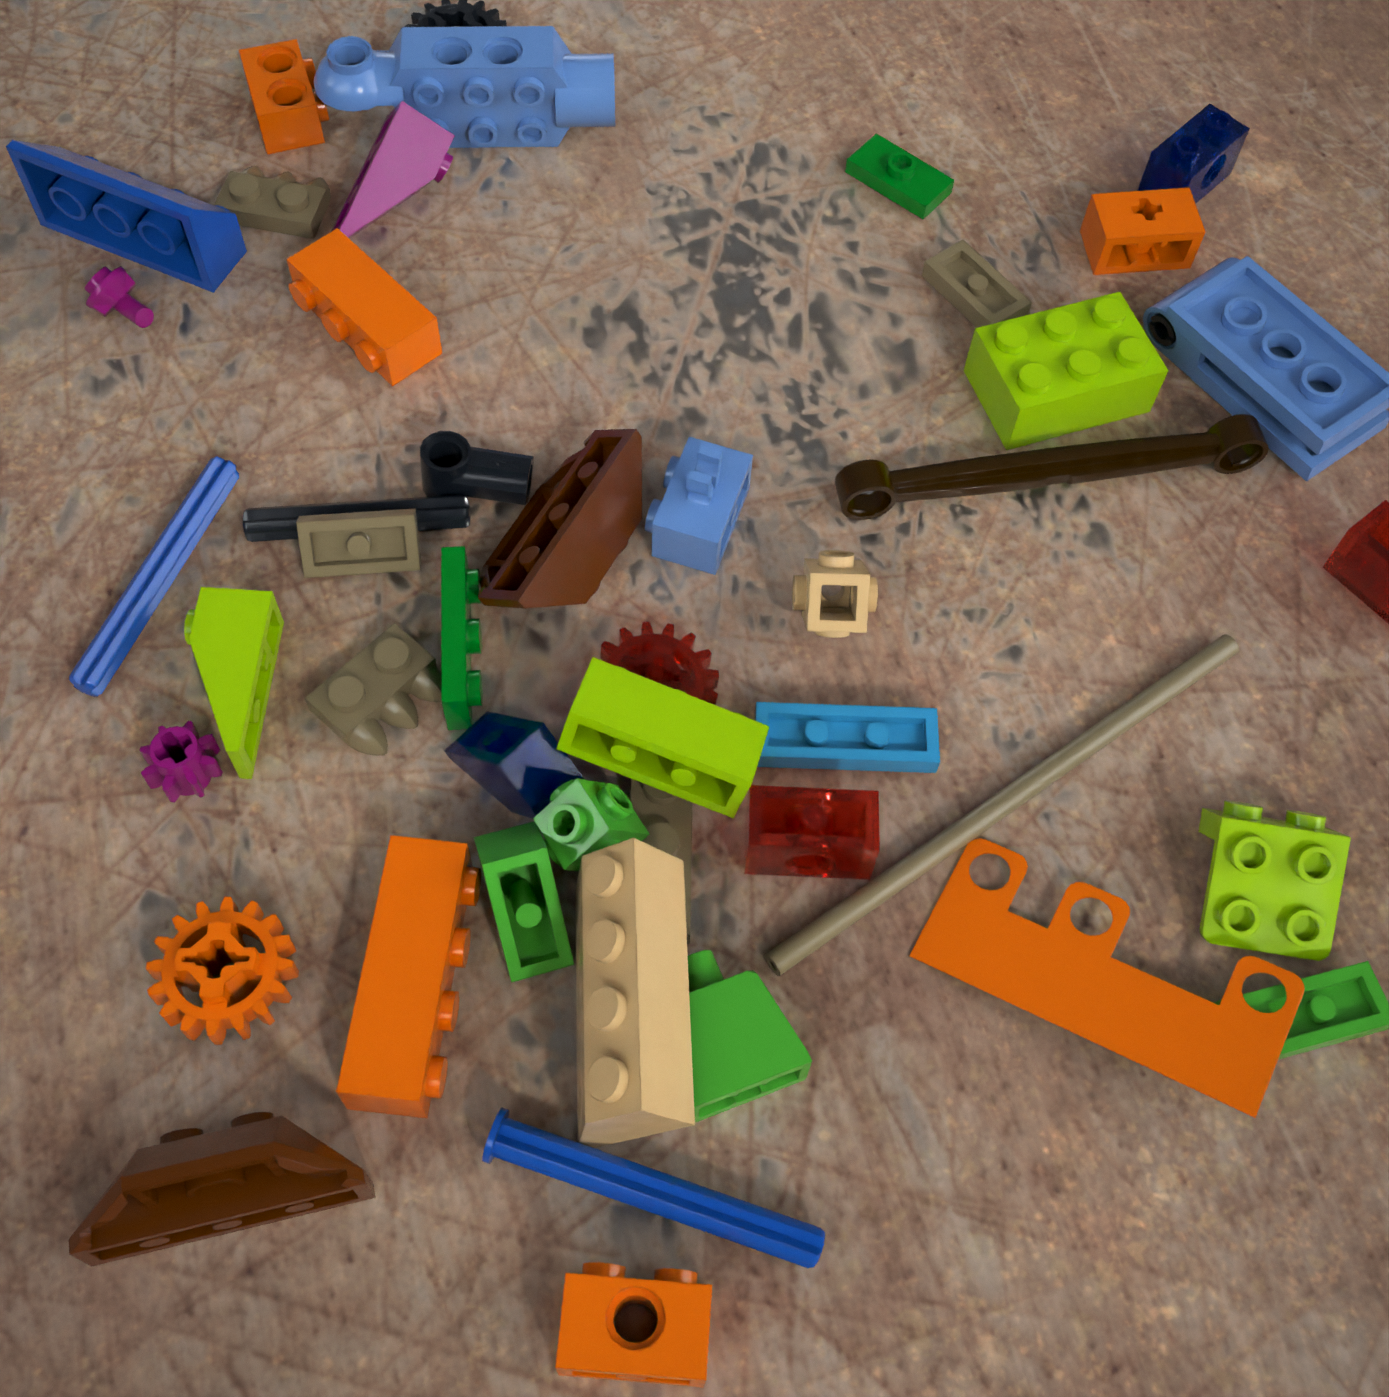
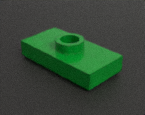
M877 133L847 159L845 169L847 174L921 219L927 217L952 193L955 181Z

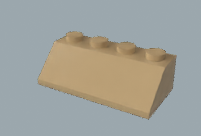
M631 838L583 855L575 890L578 1143L593 1148L695 1125L684 862L636 838Z

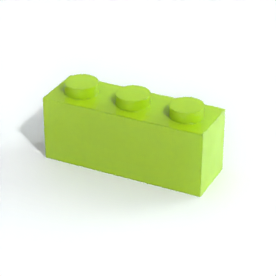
M592 657L569 711L556 749L734 819L753 782L769 726L749 719L740 713L729 711L688 695L684 691L673 689L630 672L623 667L615 666Z

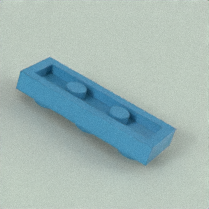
M756 702L755 721L769 726L757 767L936 773L939 767L940 750L937 708Z

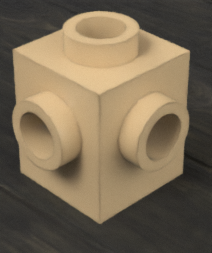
M842 550L820 551L819 559L804 558V575H794L792 608L793 610L802 611L807 631L829 638L847 637L850 635V632L867 633L868 612H875L877 607L878 584L876 577H870V573L863 561L854 560V553ZM822 585L842 586L841 590L833 596H827L821 592Z

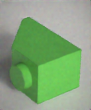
M535 821L474 837L511 983L575 965L548 850Z

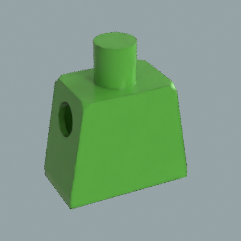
M711 950L699 951L689 955L688 975L695 1123L806 1080L812 1063L811 1057L759 975L752 970L724 979Z

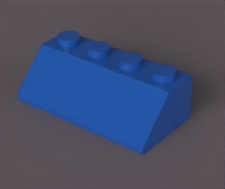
M12 140L6 146L40 225L213 293L247 252L236 214L222 206L211 205L190 197L180 190L169 189L143 179L133 172L119 170L101 163L91 156H82L61 147Z

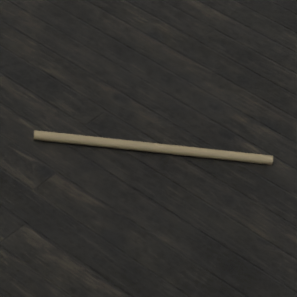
M1227 634L1222 635L766 953L764 957L770 969L777 976H781L1236 655L1239 651L1237 642Z

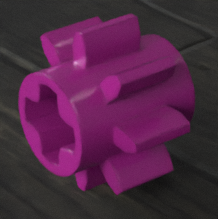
M187 721L183 727L174 726L166 728L161 725L158 727L159 733L152 739L150 746H141L139 749L147 764L150 765L141 772L150 789L162 786L170 802L175 803L180 795L189 796L196 794L200 798L205 796L204 789L209 784L211 778L220 777L223 773L217 760L213 758L220 752L214 736L208 734L200 738L192 721Z

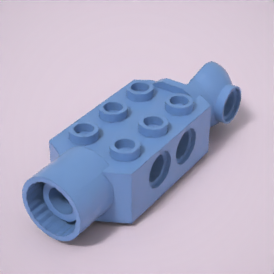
M553 26L402 27L389 50H373L371 45L360 37H341L334 40L328 46L327 55L319 63L314 77L316 95L324 104L337 110L355 112L369 110L376 106H394L395 108L401 101L405 102L455 135L449 148L558 147L570 127H615L614 53L572 54Z

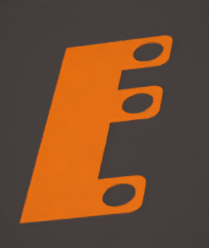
M974 839L967 844L912 949L910 957L1256 1118L1305 991L1304 983L1298 975L1258 957L1245 956L1237 962L1220 1005H1217L1111 957L1130 916V908L1122 898L1085 882H1075L1066 889L1049 927L1045 928L1008 911L1028 869L1025 858L986 839ZM983 854L1000 856L1007 862L1010 868L1008 882L996 890H986L977 886L972 881L969 873L972 861ZM1084 898L1101 900L1110 908L1112 913L1110 928L1100 935H1087L1080 932L1074 927L1070 918L1073 905ZM1255 973H1267L1280 980L1286 990L1284 1006L1272 1013L1259 1012L1250 1007L1242 994V986L1247 977Z

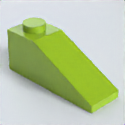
M201 587L196 609H190L185 618V640L192 647L225 750L239 778L252 779L284 620L273 591Z

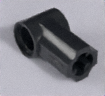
M438 431L430 434L423 440L420 446L422 487L426 497L465 495L467 497L526 505L528 503L534 456L471 447L466 438L452 431Z

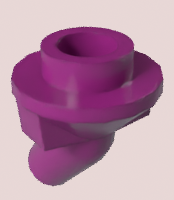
M106 266L103 267L90 279L84 288L90 294L86 305L104 317L115 309L141 328L151 325L154 319L152 310L129 294L136 284L121 266L114 271H111Z

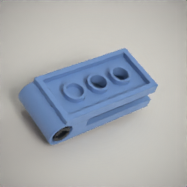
M1249 256L1241 260L1233 257L1225 259L1144 312L1143 326L1151 343L1232 416L1239 414L1254 416L1260 425L1269 449L1306 482L1385 429L1389 422V411L1386 410L1389 408V372Z

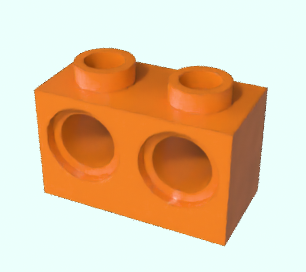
M297 39L240 49L239 54L267 155L325 143L321 122L329 121L327 107L316 95L315 91H312V89H315L314 77L316 71L312 58H302Z

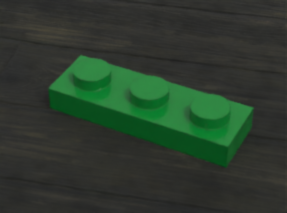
M465 546L441 547V702L448 731L472 729V707L483 705L481 670L471 669V654H482L480 618L471 619V604H481V601L478 599V592L481 589L479 569H469Z

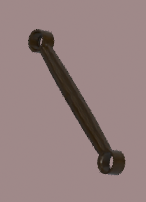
M1239 414L1217 422L1205 433L1061 446L963 459L889 471L888 466L882 461L861 460L844 467L836 475L835 487L842 513L847 518L853 520H867L883 515L896 502L1044 488L1045 485L1060 483L1077 484L1212 463L1214 469L1219 473L1234 474L1250 469L1261 462L1267 455L1269 447L1257 419L1249 414Z

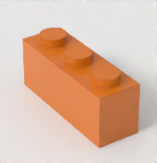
M338 228L286 259L292 283L289 284V291L295 302L305 312L312 310L321 319L325 329L335 341L341 342L344 340L354 350L359 362L368 372L374 373L377 371L389 384L394 386L442 354L437 317Z

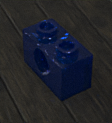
M1208 104L1151 152L1137 191L1190 187L1196 204L1231 174L1250 128L1232 118L1227 112L1216 108L1212 104Z

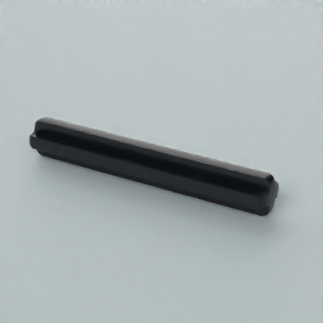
M447 495L248 508L243 512L242 523L246 539L250 542L298 539L296 522L299 516L416 508L418 531L466 528L470 526L471 512L467 496Z

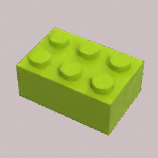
M1116 292L975 328L963 371L1007 451L1148 413L1153 407L1169 370L1121 292Z

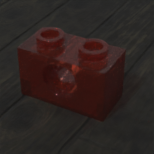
M763 785L750 786L745 816L744 874L870 880L880 851L879 791Z

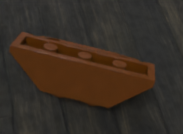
M637 429L595 430L584 441L586 447L568 457L539 486L482 567L481 589L478 592V599L484 606L528 609L586 604L590 597L596 593L603 577L617 556L626 548L629 538L642 520V437Z
M270 1112L249 1113L234 1118L231 1121V1128L204 1134L202 1129L198 1128L175 1130L160 1137V1144L137 1149L69 1238V1254L90 1266H96L376 1198L374 1184L364 1169L285 1117H274L273 1113Z

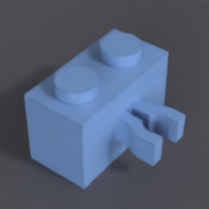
M689 437L681 456L673 455L670 458L664 476L663 487L667 490L663 499H653L647 513L645 531L652 533L651 556L716 575L750 489L753 455Z

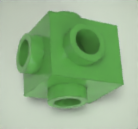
M580 778L570 780L559 786L550 796L551 803L533 818L545 838L544 842L549 857L564 870L579 871L581 858L585 854L631 838L643 841L649 835V832L633 809L630 799L618 785Z

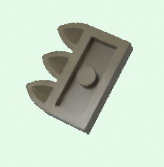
M251 166L241 173L230 171L214 205L222 206L235 213L239 226L314 239L330 204L331 194L328 184L321 177L305 185L297 183L291 172L281 173L272 179L264 177L263 172L258 166Z
M394 623L306 696L305 700L309 710L348 746L368 755L387 754L388 747L387 738L383 727L378 721L382 720L389 725L404 729H415L418 727L417 709L409 694L411 693L417 698L429 702H441V672L437 668L435 657Z

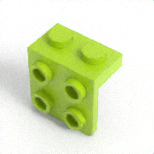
M1224 801L1223 811L1202 808L1198 832L1215 841L1199 928L1201 936L1207 942L1215 945L1316 961L1327 958L1331 952L1351 837L1325 827V816L1307 812L1287 810L1285 820L1262 817L1263 807L1236 801Z

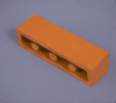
M390 835L336 1093L347 1110L428 1119L431 1098L441 1099L443 1095L448 1060L447 1057L439 1056L443 1032H453L456 1026L459 1010V992L451 991L455 967L465 968L469 956L471 931L470 928H463L466 906L477 905L481 888V868L473 867L468 843Z

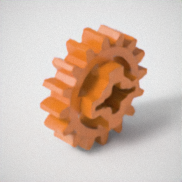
M224 897L220 910L213 913L203 901L196 903L197 918L189 923L179 915L172 918L173 924L178 931L173 939L163 936L156 937L154 943L164 954L163 959H156L146 963V970L155 980L159 981L147 989L148 995L157 1005H164L159 1012L163 1019L171 1027L181 1023L180 1030L192 1041H195L201 1035L204 1028H206L207 1036L215 1045H222L227 1029L235 1028L243 1040L249 1039L251 1036L249 1022L258 1018L270 1026L275 1022L268 1008L273 1001L278 1003H289L292 996L282 984V981L297 978L299 975V970L294 961L287 959V957H290L297 951L289 935H281L284 927L275 914L263 919L264 913L258 902L251 900L244 907L243 911L239 912L232 897ZM243 934L258 940L264 946L265 953H259L256 947H246L242 940ZM233 962L234 965L226 966V963ZM213 974H220V977L213 978ZM182 987H188L191 992H199L203 1006L199 1007L187 1001L183 995Z

